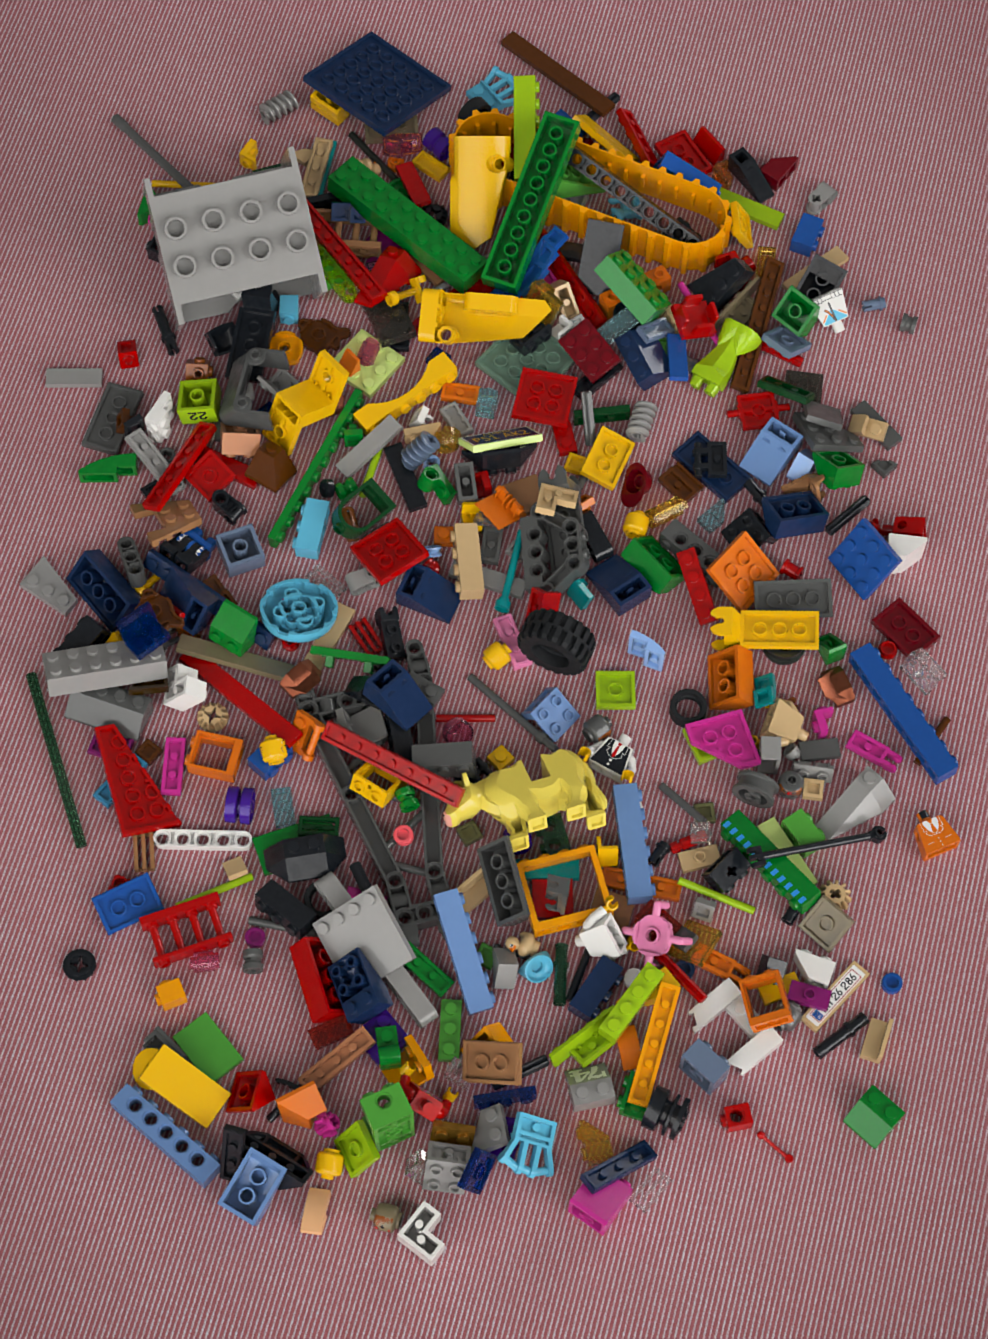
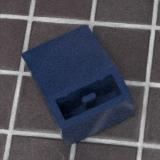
M618 554L613 555L585 574L619 617L651 596L652 586L637 569Z
M416 564L407 570L396 591L397 604L450 624L461 602L459 593L455 592V584L432 569L420 564Z
M172 566L159 593L165 598L168 597L174 606L185 613L183 629L193 636L206 628L219 601L217 596L175 566Z
M391 659L365 682L362 694L405 731H408L433 709V706L408 671L394 659Z
M355 948L328 967L348 1023L365 1024L393 1005L387 986L360 948Z

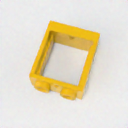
M366 762L353 774L349 788L383 808L395 797V792L407 786V783ZM375 772L392 782L393 785L386 791L366 778Z

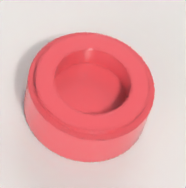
M400 825L395 828L393 838L398 845L408 846L414 840V833L408 825Z

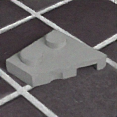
M498 1103L481 1110L471 1148V1155L475 1148L488 1153L509 1143L510 1136L502 1104Z

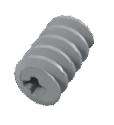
M284 90L283 93L277 94L271 100L259 104V112L264 123L270 125L269 119L275 122V116L281 119V112L286 116L288 115L286 109L289 112H293L292 106L299 109V105L294 95L290 91Z
M638 401L634 404L630 422L625 432L630 440L639 443L646 442L645 437L649 436V431L652 428L651 425L654 422L653 418L656 416L655 412L658 410L654 403Z

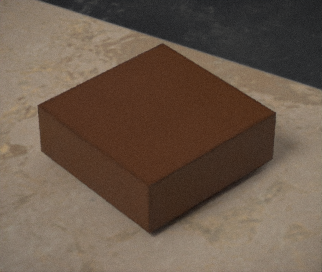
M147 738L134 753L151 766L163 753V750Z

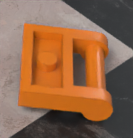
M301 709L297 710L292 725L299 729L303 736L292 747L293 751L301 755L303 760L312 762L315 756L313 753L321 732H324L325 724Z

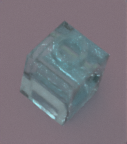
M491 388L479 389L476 417L494 419L498 403V391Z

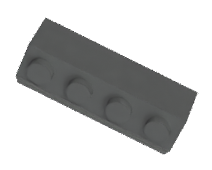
M120 687L69 694L64 717L94 728L115 724L124 738L133 739L138 742L153 712L152 698L144 695L129 696V690Z
M506 835L477 849L497 927L515 926L528 920L530 915L509 835Z

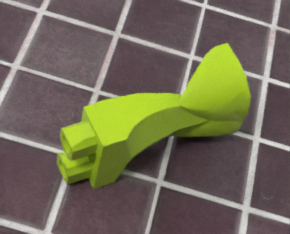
M725 318L718 336L717 346L701 361L696 363L691 371L693 374L690 380L691 387L699 390L702 384L705 383L707 387L704 392L713 398L718 391L723 392L734 371L737 356L758 348L762 342L760 336L746 325L734 319Z

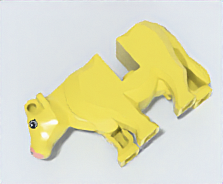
M559 749L551 754H540L542 778L531 781L522 760L517 761L509 768L490 773L488 777L477 783H471L466 772L461 773L462 781H454L453 783L465 788V793L458 808L447 804L443 812V819L448 827H456L461 821L471 819L480 810H483L506 827L507 832L510 834L509 838L514 853L528 849V832L531 833L548 828L547 817L556 814L559 810L566 811L568 822L586 817V826L589 830L606 826V813L604 810L607 808L608 803L607 798L596 785L594 774L589 765L574 752Z

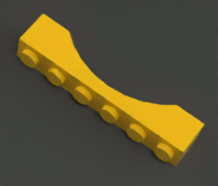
M444 352L440 353L428 362L422 378L409 392L388 402L366 404L353 413L355 423L359 428H362L363 433L367 436L388 415L391 414L396 420L402 414H407L415 405L424 402L432 393H437L445 383L453 382L458 376L457 367Z

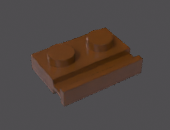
M679 462L658 477V482L683 505H686L700 491L704 490V485Z

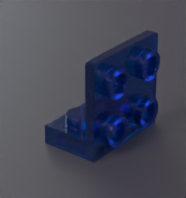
M148 601L116 623L126 647L139 661L171 638L170 633L158 622L153 608Z

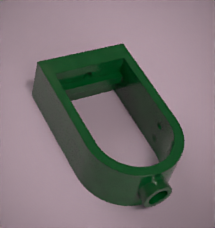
M371 477L343 499L333 511V529L338 535L347 539L360 538L387 517L397 505ZM363 492L381 514L366 526L355 528L344 520L342 508Z

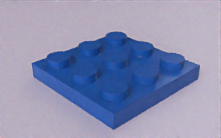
M863 518L828 557L863 600H867L903 561L867 518Z

